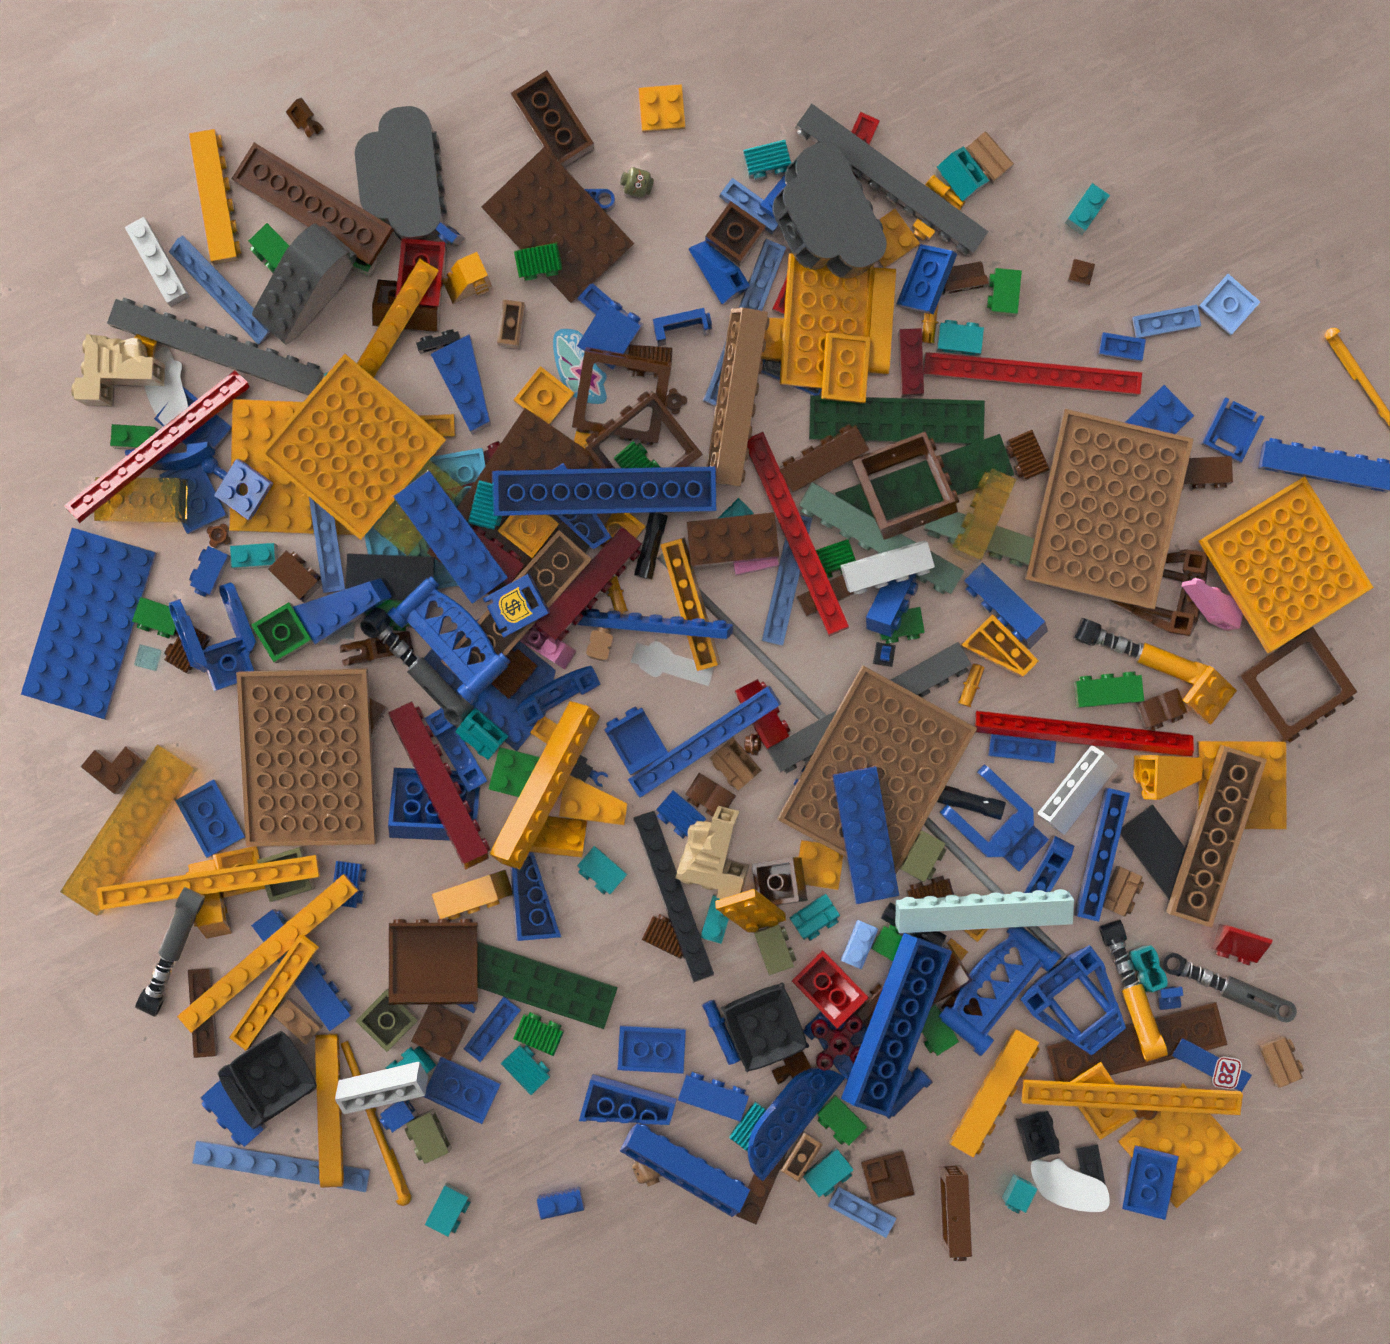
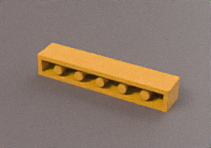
M215 129L189 133L210 261L214 265L239 261L238 254H242L240 241H236L235 233L238 232L236 219L232 220L231 212L235 211L233 199H229L227 191L231 190L229 177H225L224 169H227V162L225 156H221L220 148L224 147L222 136L218 135Z
M685 537L660 544L681 617L684 620L701 618L705 622H709L694 568H691L690 554ZM687 635L697 671L721 664L714 638Z
M1015 1028L1013 1029L949 1141L952 1146L973 1158L975 1154L979 1155L985 1146V1143H983L986 1135L990 1136L996 1126L994 1123L996 1117L1002 1116L1007 1107L1004 1103L1008 1096L1013 1097L1018 1088L1015 1085L1019 1077L1023 1078L1027 1073L1029 1067L1026 1065L1030 1058L1034 1059L1040 1049L1037 1047L1038 1041Z

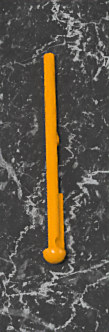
M1338 328L1328 329L1325 334L1326 341L1333 348L1353 380L1358 379L1370 399L1379 409V415L1384 418L1390 427L1389 409L1339 337L1338 333L1341 331Z
M349 1041L340 1043L352 1077L360 1076L361 1073ZM376 1108L365 1109L399 1198L395 1202L400 1206H406L411 1202L412 1196L407 1188L393 1148L389 1149L375 1113L377 1112Z

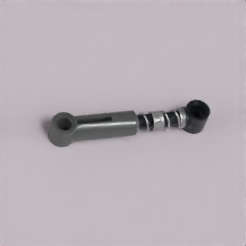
M374 608L360 623L363 633L370 638L378 637L380 640H383V644L386 643L390 647L389 650L397 658L400 657L403 665L406 664L409 670L407 673L444 710L446 720L452 725H460L474 710V706L467 702L462 695H458L423 657L415 656L412 653V649H408L407 643L404 640H400L399 635H395L392 632L393 629L389 626L390 617L386 611L381 608Z
M186 887L180 893L175 905V912L158 952L160 961L154 967L153 978L150 979L151 983L142 990L135 1005L136 1009L153 1017H156L165 999L163 997L164 984L169 980L172 972L171 968L174 967V961H178L195 918L204 903V895Z
M1168 952L1161 957L1160 966L1168 974L1178 977H1189V980H1196L1202 986H1210L1215 991L1219 990L1224 998L1278 1021L1287 1023L1296 1017V1006L1288 1000L1234 977L1222 978L1218 973L1213 974V971L1206 968L1196 967L1192 962L1187 961L1186 958L1177 953ZM1174 957L1178 964L1175 969L1171 970L1168 968L1167 962L1170 958ZM1258 997L1262 1000L1272 1003L1273 1005L1272 1007H1268L1264 1004L1254 1001V998ZM1283 1005H1287L1289 1008V1012L1285 1017H1281L1279 1014V1009Z

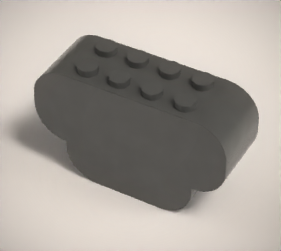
M413 106L390 109L380 119L378 131L368 133L358 141L355 147V163L359 198L362 208L393 227L395 235L400 240L405 238L434 241L440 234L436 227L440 222L444 223L443 214L447 213L446 200L444 196H441V192H445L444 180L442 175H439V171L442 170V162L439 153H436V149H440L439 137L437 136V131H433L426 113Z
M822 142L803 150L785 172L786 186L777 194L773 201V215L794 257L802 266L812 270L827 266L834 275L840 278L849 279L866 272L885 253L887 243L882 223L879 219H876L873 213V206L863 193L862 184L859 180H856L853 174L851 163L846 160L838 147Z
M317 223L312 224L285 251L257 302L252 316L285 345L289 344L309 326L317 313L336 295L355 263L357 254L325 226L320 227Z

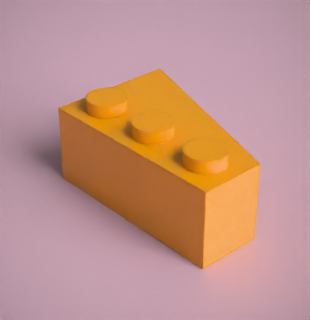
M477 252L457 260L451 268L453 273H447L448 278L443 279V284L452 304L474 294H477V296L483 295L492 287Z
M993 614L961 644L963 649L1019 677H1023L1039 662Z
M569 775L562 790L559 816L625 825L628 803Z
M214 859L189 864V872L186 874L216 870ZM221 892L203 894L205 900L195 918L194 927L197 926L206 939L232 934L231 927L227 925L226 913L228 911L227 906L224 907Z
M505 869L434 893L432 897L439 918L448 917V919L453 920L461 917L460 912L467 910V913L471 914L480 911L479 906L486 904L487 908L500 904L499 899L512 895V887Z

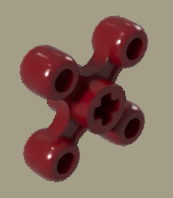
M852 1014L845 1021L842 1029L831 1030L826 1021L822 1019H817L812 1023V1034L816 1038H823L828 1042L827 1049L816 1056V1064L819 1069L823 1071L829 1070L833 1066L834 1058L837 1055L843 1054L848 1055L854 1064L855 1056L858 1054L861 1046L853 1045L850 1039L854 1033L859 1032L863 1027V1022L859 1015ZM841 1040L842 1044L837 1045L836 1041Z

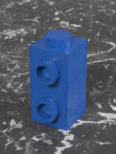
M210 546L207 549H203L198 558L200 564L197 569H193L189 581H191L190 586L195 588L194 592L203 597H206L207 594L213 596L231 556Z

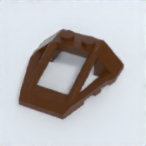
M1189 549L1168 553L1165 563L1184 562L1183 573L1164 569L1162 577L1180 582L1192 581V579L1197 578L1204 580L1206 584L1209 558L1205 552ZM1181 587L1176 611L1156 606L1155 610L1109 600V602L1161 630L1185 636H1191L1200 614V610L1183 587ZM1154 615L1171 619V622L1158 618Z

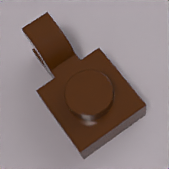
M302 97L296 99L287 109L286 113L297 129H304L308 138H311L315 133L318 135L324 130L319 122L311 119L314 114Z
M802 1050L784 1059L785 1065L772 1070L777 1084H780L788 1076L791 1075L793 1079L799 1073L812 1067Z

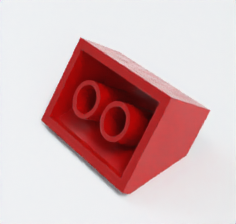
M757 679L735 690L734 693L742 704L767 686L764 681L760 683ZM778 707L752 724L765 749L788 738V732L791 731L785 720L781 721L777 713L780 712Z

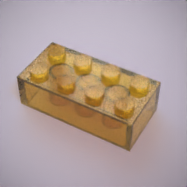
M431 459L428 460L409 485L430 470L450 499L454 501L464 487ZM396 500L373 527L407 556L423 539V536Z
M994 469L982 475L978 487H981L980 493L976 492L969 506L973 509L971 513L965 515L961 524L964 530L962 534L959 533L953 542L954 554L977 564L982 560L1016 482L1015 478Z
M136 478L94 512V521L187 523V479Z

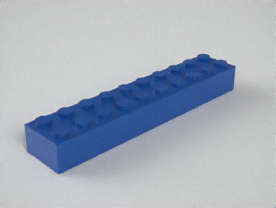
M714 466L492 471L493 516L716 511V468Z

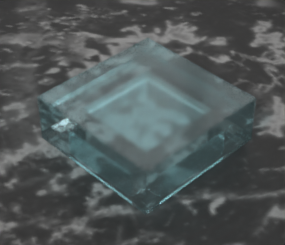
M140 644L134 665L156 671L162 650Z

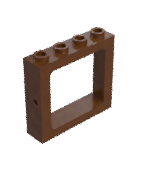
M586 347L572 428H577L576 431L581 433L594 431L599 434L604 430L602 427L603 423L585 419L593 366L596 362L657 373L658 382L655 394L665 405L672 368L671 362ZM652 410L648 431L621 427L612 435L619 436V439L625 441L638 439L643 444L653 445L659 441L662 421Z
M646 391L637 398L638 403L632 407L630 405L626 406L620 411L621 416L615 421L612 418L602 426L604 430L599 434H596V432L591 434L585 440L587 443L584 445L601 469H615L600 450V444L646 407H651L685 450L684 455L669 467H688L703 455L653 391L650 393Z
M926 432L852 459L854 470L883 540L958 512L956 503H959V498L955 490L951 491L949 487L952 485L948 473H943L942 468H944L940 455H935L934 451L937 450L933 438H928ZM924 456L944 501L887 523L868 476L915 457Z
M1313 627L1305 630L1237 676L1281 742L1288 740L1290 743L1300 736L1298 732L1304 728L1307 730L1313 728L1318 724L1317 719L1323 715L1325 718L1336 712L1335 707L1341 703L1343 706L1354 700L1353 695L1357 693V690ZM1305 642H1309L1340 686L1341 692L1294 725L1288 726L1258 683L1256 677Z
M961 1165L939 1166L942 1244L949 1258H953V1261H966L967 1257H972L968 1174Z

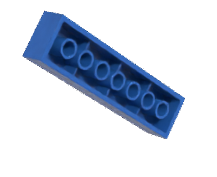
M906 933L903 934L843 1091L842 1100L853 1106L887 1117L890 1116L950 959L951 950Z

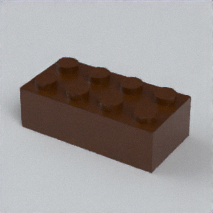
M548 70L510 93L512 100L542 147H546L564 167L594 149V142Z
M775 512L687 522L691 568L779 558Z

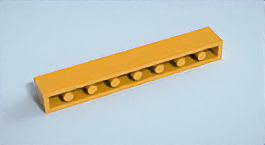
M569 701L489 853L501 864L521 869L600 718L589 706Z

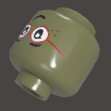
M631 167L627 173L623 172L620 185H623L625 194L644 198L646 194L649 195L651 193L654 179L651 178L650 172Z

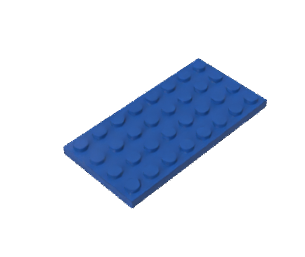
M76 528L71 529L21 695L106 720L135 626V622H132L140 597L144 596L156 552Z

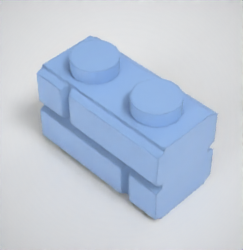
M857 920L840 960L862 969L878 928Z

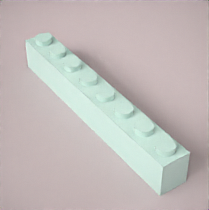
M1058 889L1054 892L1037 890L1033 893L969 894L968 896L960 897L948 895L941 898L926 896L921 899L905 897L902 900H896L895 924L899 933L1073 924L1074 899L1069 891Z

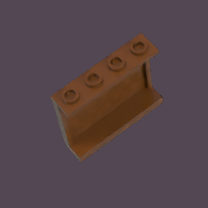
M394 919L393 923H389V1005L477 1004L478 922H473V919H460V923H451V919H438L437 923H429L428 919H416L415 923H406V919Z

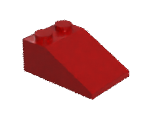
M402 238L396 297L418 260L421 259L438 269V273L418 305L439 307L447 256L445 242Z
M1219 924L1212 949L1217 950L1216 955L1229 959V956L1232 955L1238 957L1237 962L1250 966L1251 962L1258 963L1273 940L1232 926Z
M823 950L792 980L796 987L837 1029L869 999L859 986Z

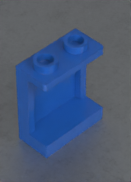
M607 300L602 304L577 347L584 351L586 347L624 354L644 324L640 322L641 318L633 312L628 314L623 311V306L618 302ZM605 364L613 370L617 368L616 365Z
M700 308L653 319L658 347L666 345L665 332L701 324L704 336L709 335V329H712L710 313H705V309Z
M636 706L626 711V717L618 720L616 717L607 722V728L604 729L630 775L668 753L642 708L637 709Z

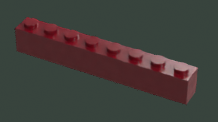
M411 701L388 712L389 719L464 869L466 870L489 859L488 851L491 850L485 838L481 839L478 834L481 831L476 819L471 820L468 814L471 812V809L466 800L462 802L459 796L462 791L457 781L452 782L450 778L452 771L447 762L443 764L440 758L443 756L438 744H433L431 738L434 736L428 725L424 726L421 720L424 716L420 707L415 708Z

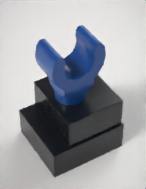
M876 642L873 664L892 667L896 645Z
M580 755L570 775L584 782L589 777L594 780L597 786L603 787L597 781V778L600 775L608 777L605 772L593 770V767L586 764L588 759Z

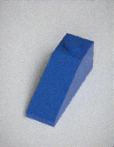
M1055 836L1024 893H1033L1037 890L1051 892L1072 857L1074 845Z

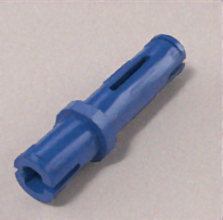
M713 999L702 1004L709 1020L708 1025L713 1029L728 1065L740 1061L741 1059L733 1040L725 1026V1018L721 1017L715 1000Z

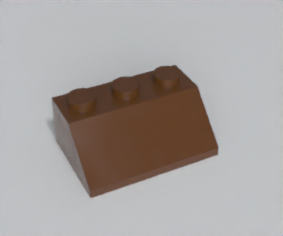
M377 280L372 302V326L379 327L394 302L397 281ZM442 292L439 307L418 305L404 330L438 331Z

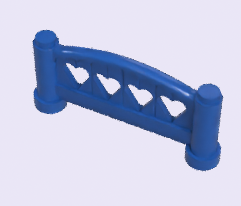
M431 576L429 579L426 578L396 608L393 606L387 614L401 628H404L409 623L463 682L457 691L467 702L473 705L479 699L477 696L508 667L511 661L502 652L499 655L495 653L489 638L479 623L461 605L439 592L438 587L440 584ZM436 601L438 607L443 608V614L426 619L430 603ZM451 617L452 623L457 624V629L453 632L440 634L444 618ZM465 632L466 638L471 639V645L454 650L458 634ZM478 647L480 653L485 654V660L468 665L472 649Z
M1009 927L1006 932L1009 934V937L990 950L977 963L969 974L972 981L960 989L953 1007L949 1008L946 1006L939 1014L941 1021L974 1047L973 1051L979 1056H982L994 1041L988 1035V1032L1040 967L1048 972L1061 957L1060 953L1055 949L1053 951L1050 950L1024 927ZM1012 947L1017 948L1023 965L1008 964L1004 961V956L1010 954L1009 951ZM998 964H1002L1005 967L1009 982L991 979V972L996 971ZM984 981L991 983L996 999L982 998L977 995V990L983 988ZM971 998L977 999L982 1016L964 1013L963 1008L965 1005H969Z
M820 1011L805 1026L803 1032L811 1040L816 1038L812 1034L811 1025L817 1019L826 1021L831 1030H836L837 1028ZM845 1022L838 1029H842ZM864 1024L859 1032L851 1036L850 1041L853 1045L862 1043L867 1031V1027ZM817 1038L825 1051L828 1047V1042L823 1038ZM837 1055L834 1058L833 1065L848 1080L854 1064L848 1055ZM917 1067L912 1072L907 1069L891 1114L887 1118L894 1117L924 1087L928 1088L933 1083L920 1067Z

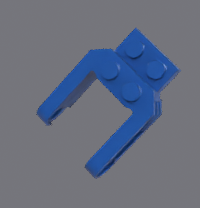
M231 582L220 585L219 592L236 638L208 646L204 650L201 648L190 616H187L181 599L169 602L170 614L189 664L204 673L207 672L214 692L237 684L236 672L254 671L249 654L256 640L236 588Z
M984 764L977 773L1016 810V813L1012 814L991 836L989 842L949 805H946L939 813L986 857H1003L1019 872L1049 839L1034 826L1033 808Z

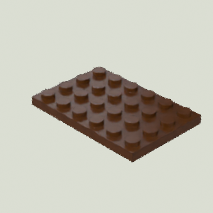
M543 147L481 206L520 249L558 242L563 269L558 270V275L548 276L547 278L570 303L634 245V242L546 147Z

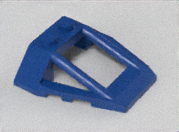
M1090 945L1063 959L1035 981L1020 999L1034 1018L1090 1055H1093L1126 1029L1112 990L1113 988L1106 973L1105 965ZM1095 971L1106 998L1088 977L1091 972ZM1077 978L1106 1012L1104 1016L1082 1033L1053 998ZM1049 1006L1066 1029L1043 1010Z

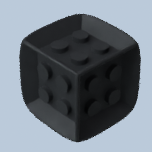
M783 982L741 997L725 1007H721L729 1033L746 1072L769 1066L791 1057L805 1048H809L802 1026Z
M279 1031L261 1041L218 1071L220 1082L242 1118L252 1129L272 1119L317 1088L316 1081L308 1065L293 1042L283 1031Z

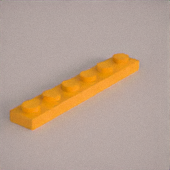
M421 259L418 260L357 361V364L372 377H375L438 273V269Z
M303 934L298 936L229 1036L232 1041L245 1051L251 1047L319 948Z

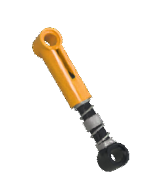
M1081 618L1074 635V639L1091 646L1102 644V647H1110L1111 650L1114 649V652L1125 653L1129 657H1135L1139 664L1184 680L1193 686L1208 667V665L1188 660L1145 642L1141 645V643H1133L1132 640L1128 641V638L1120 635L1117 637L1114 633H1107L1105 629L1101 628L1102 625L1085 618Z
M1121 920L1099 926L1104 945L1112 951L1111 955H1114L1116 960L1114 963L1117 964L1115 967L1122 977L1121 982L1125 986L1122 993L1137 1032L1145 1061L1149 1062L1167 1056V1048L1158 1030L1143 984H1138L1139 980H1136L1134 974L1136 971H1133L1132 960H1129V953L1126 952L1125 941L1127 936Z

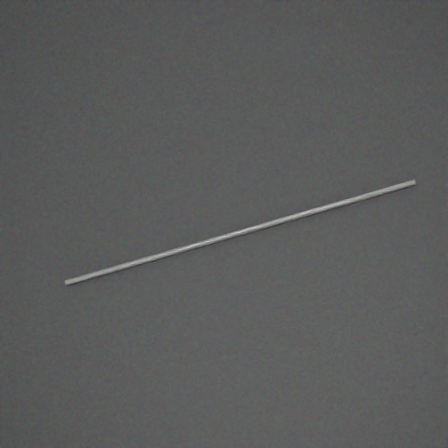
M662 553L657 559L667 568ZM700 589L704 606L718 620L726 621V624H733L732 634L818 720L827 716ZM929 817L927 818L924 825L940 841L946 843L945 846L992 893L1005 894ZM1038 926L1027 927L1050 950L1053 951L1055 949L1061 954L1059 960L1066 955Z

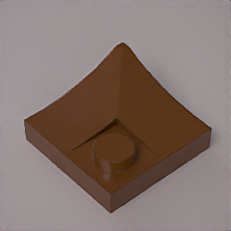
M950 944L943 946L951 950L952 953L932 1003L933 1005L972 981V978Z
M904 1151L861 1162L873 1206L915 1195Z

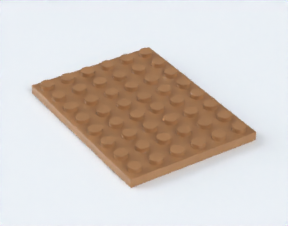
M1065 409L1025 580L1155 610L1194 439Z
M862 665L777 820L847 857L832 775L875 766L877 767L895 874H897L977 728Z
M368 668L236 672L246 846L376 844Z

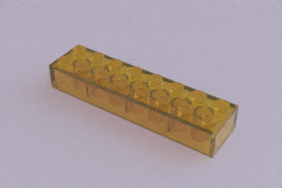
M157 744L60 892L94 915H102L105 909L100 910L97 888L120 885L124 882L176 803L175 800L180 797L198 768L163 745Z

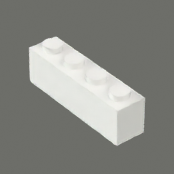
M145 217L126 226V231L167 304L172 307L190 297Z
M925 540L840 565L847 590L850 593L854 592V595L867 591V587L874 585L875 588L887 586V581L896 579V582L909 579L908 575L917 573V576L930 573L929 569L935 567L928 542Z
M1091 745L1037 814L1053 828L1065 835L1118 768V765L1104 752Z
M420 1062L339 1080L335 1100L343 1114L422 1097L426 1093L428 1076Z

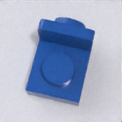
M1181 986L1165 987L1157 991L1160 1010L1181 1008L1180 996H1183V988Z

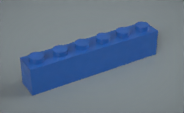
M1270 438L1269 441H1265L1262 444L1258 469L1299 477L1305 476L1310 479L1385 493L1390 491V460L1377 458L1376 461L1368 460V456L1360 454L1351 457L1346 456L1347 452L1334 450V453L1325 452V448L1317 446L1308 449L1304 448V444L1291 442V445L1282 444V440Z
M1105 788L1074 916L1097 922L1100 920L1130 793L1111 788Z
M272 909L251 926L264 942L286 924L285 922L288 919L281 910L277 912L276 909ZM287 952L277 960L279 964L283 960ZM311 959L294 984L327 1029L331 1031L353 1015L351 1012L353 1007L346 998L342 1000L338 992L340 990L333 981L329 982L325 977L327 972L320 963L316 965L314 960Z
M637 1123L630 1129L620 1149V1152L648 1166L664 1178L731 1217L741 1211L750 1191L743 1182L731 1179L726 1176L723 1170L714 1169L704 1159L692 1156L687 1149L673 1145L668 1138L656 1135L651 1132L648 1126L643 1124L639 1125Z

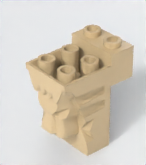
M86 334V339L82 343V350L85 353L84 362L81 364L83 378L75 377V382L71 387L74 400L86 406L112 407L114 385L164 386L165 364L153 357H148L147 348L140 339H110L107 336Z
M718 806L712 822L697 821L689 826L688 842L679 863L676 879L685 884L695 883L702 885L707 890L718 889L716 898L719 899L742 893L749 865L728 860L739 811Z

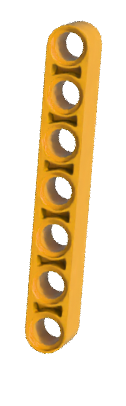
M319 1034L315 1035L320 1187H343L342 1110L335 1100L338 1081L341 1080L339 1035Z

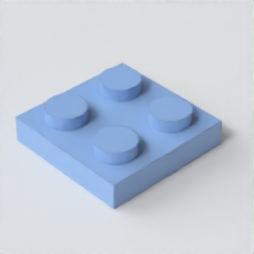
M1227 274L1198 308L1231 336L1259 305L1260 301L1232 276Z

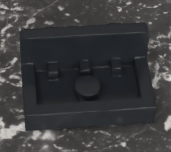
M1036 1111L1016 1119L1028 1161H1035L1048 1155L1060 1153L1059 1140L1055 1135L1053 1119L1049 1111Z

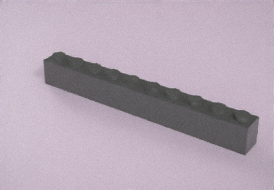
M811 104L797 123L795 128L798 130L797 134L805 140L810 138L816 144L825 142L838 147L846 160L851 163L853 174L856 177H864L869 181L868 185L876 191L882 190L886 193L885 197L894 204L900 203L904 206L903 210L912 217L914 215L918 216L927 226L933 227L940 232L938 234L940 238L946 242L950 240L957 245L956 249L964 255H967V253L972 255L989 232L815 105Z
M124 297L122 301L115 299L107 321L108 325L119 330L147 337L157 341L159 344L308 396L321 382L324 375L319 370L320 366L307 362V365L299 363V359L287 355L284 358L279 356V352L270 348H266V351L258 349V344L247 340L245 344L238 342V337L227 333L225 336L218 335L217 330L207 326L204 329L196 327L197 323L187 319H184V322L176 320L177 316L167 312H164L163 315L155 313V308L143 305V308L135 306V301Z
M957 642L896 676L891 681L920 697H924L931 693L929 688L934 685L940 688L950 682L948 677L954 674L957 677L969 671L967 667L972 664L960 643ZM837 710L767 749L779 773L784 770L787 774L797 768V762L804 760L806 763L810 760Z

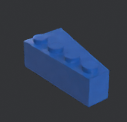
M469 334L431 353V356L471 434H474L490 426L491 421L472 339Z
M562 463L553 470H565L567 468ZM556 514L592 549L612 538L597 514Z
M983 562L964 580L967 586L965 590L973 598L977 596L982 601V607L989 613L992 611L997 616V619L1005 627H1008L1012 634L1029 649L1048 632L1045 620Z
M380 578L294 606L293 609L313 643L318 644L329 640L392 596Z
M529 852L520 870L510 867L515 938L517 941L560 938L561 934L534 853Z
M592 1074L579 1121L670 1125L677 1098Z

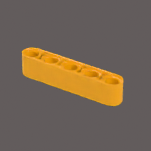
M874 267L868 373L889 374L896 269Z

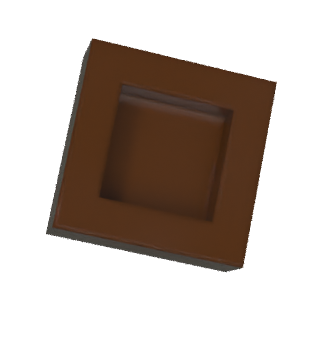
M1074 259L1068 281L1089 286L1095 264Z

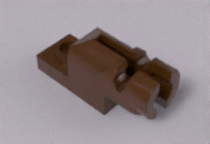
M409 631L394 633L399 635V639L404 640L409 646L408 649H412V652H414ZM378 637L342 644L339 648L340 653L355 649L356 652L361 651L360 655L341 660L344 666L395 656L389 650L390 647L386 643L383 644V640H380Z

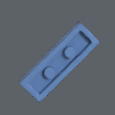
M734 178L729 181L720 193L719 197L728 204L732 201L766 226V231L770 234H773L779 226L774 218L760 209L763 199Z
M1197 305L1132 317L1136 338H1145L1201 327Z
M840 1186L837 1187L828 1203V1207L885 1238L897 1219Z

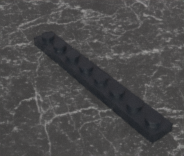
M655 811L634 817L633 821L691 980L695 983L712 977L714 972L679 879H676L677 871Z

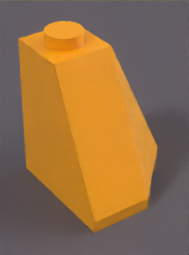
M1134 755L1133 778L1137 784H1141L1143 789L1141 794L1144 799L1161 800L1201 781L1203 758Z

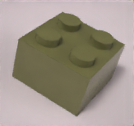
M920 831L899 869L922 882H925L926 879L931 880L936 871V868L933 867L937 860L941 861L947 849L944 848L946 843L924 831Z
M298 847L259 859L257 862L260 864L305 857L303 847ZM312 878L265 885L269 902L315 889Z
M778 924L754 932L769 976L794 967L793 962L796 961V957L792 947L787 948L785 941L789 940L784 926L780 928Z
M388 988L356 1022L388 1052L420 1018L407 1005H389Z
M434 1108L406 1123L407 1128H405L407 1137L410 1141L414 1140L416 1145L414 1149L419 1161L423 1160L424 1164L449 1153L452 1149Z

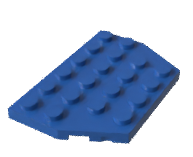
M465 632L458 634L456 644L464 637ZM520 641L512 650L515 652L519 649L538 668L510 700L490 684L477 696L479 699L473 704L474 709L477 708L509 736L505 742L515 751H518L529 738L531 730L537 723L536 721L524 727L515 708L536 690L553 681L556 673L553 667ZM431 649L424 659L458 695H461L457 689L463 682L441 662L442 659Z

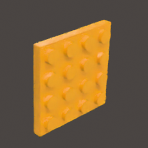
M1197 741V758H1203L1202 780L1197 782L1198 812L1219 747L1223 745L1267 759L1244 829H1287L1286 742Z
M1182 1083V1084L1179 1085L1177 1088H1187V1087L1185 1086L1184 1083ZM1158 1111L1155 1118L1152 1120L1142 1118L1117 1141L1131 1158L1135 1145L1179 1156L1170 1202L1176 1208L1242 1151L1211 1114Z

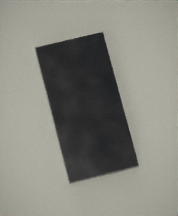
M348 553L346 589L381 578L392 596L390 599L405 600L426 578L429 579L431 576L434 578L435 558L428 556Z
M1152 804L1122 826L1120 835L1170 901L1186 848Z

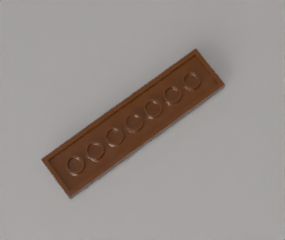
M255 142L231 178L307 227L314 223H317L320 227L325 226L355 252L357 258L370 266L373 265L394 231V228Z
M1217 1002L1154 1017L1158 1030L1165 1042L1168 1055L1146 1062L1133 1023L1125 1025L1126 1029L1093 1055H1090L1069 1040L1046 1045L1054 1080L1070 1082L1100 1062L1109 1075H1114L1176 1059L1172 1054L1182 1038L1206 1051L1226 1046L1228 1044Z

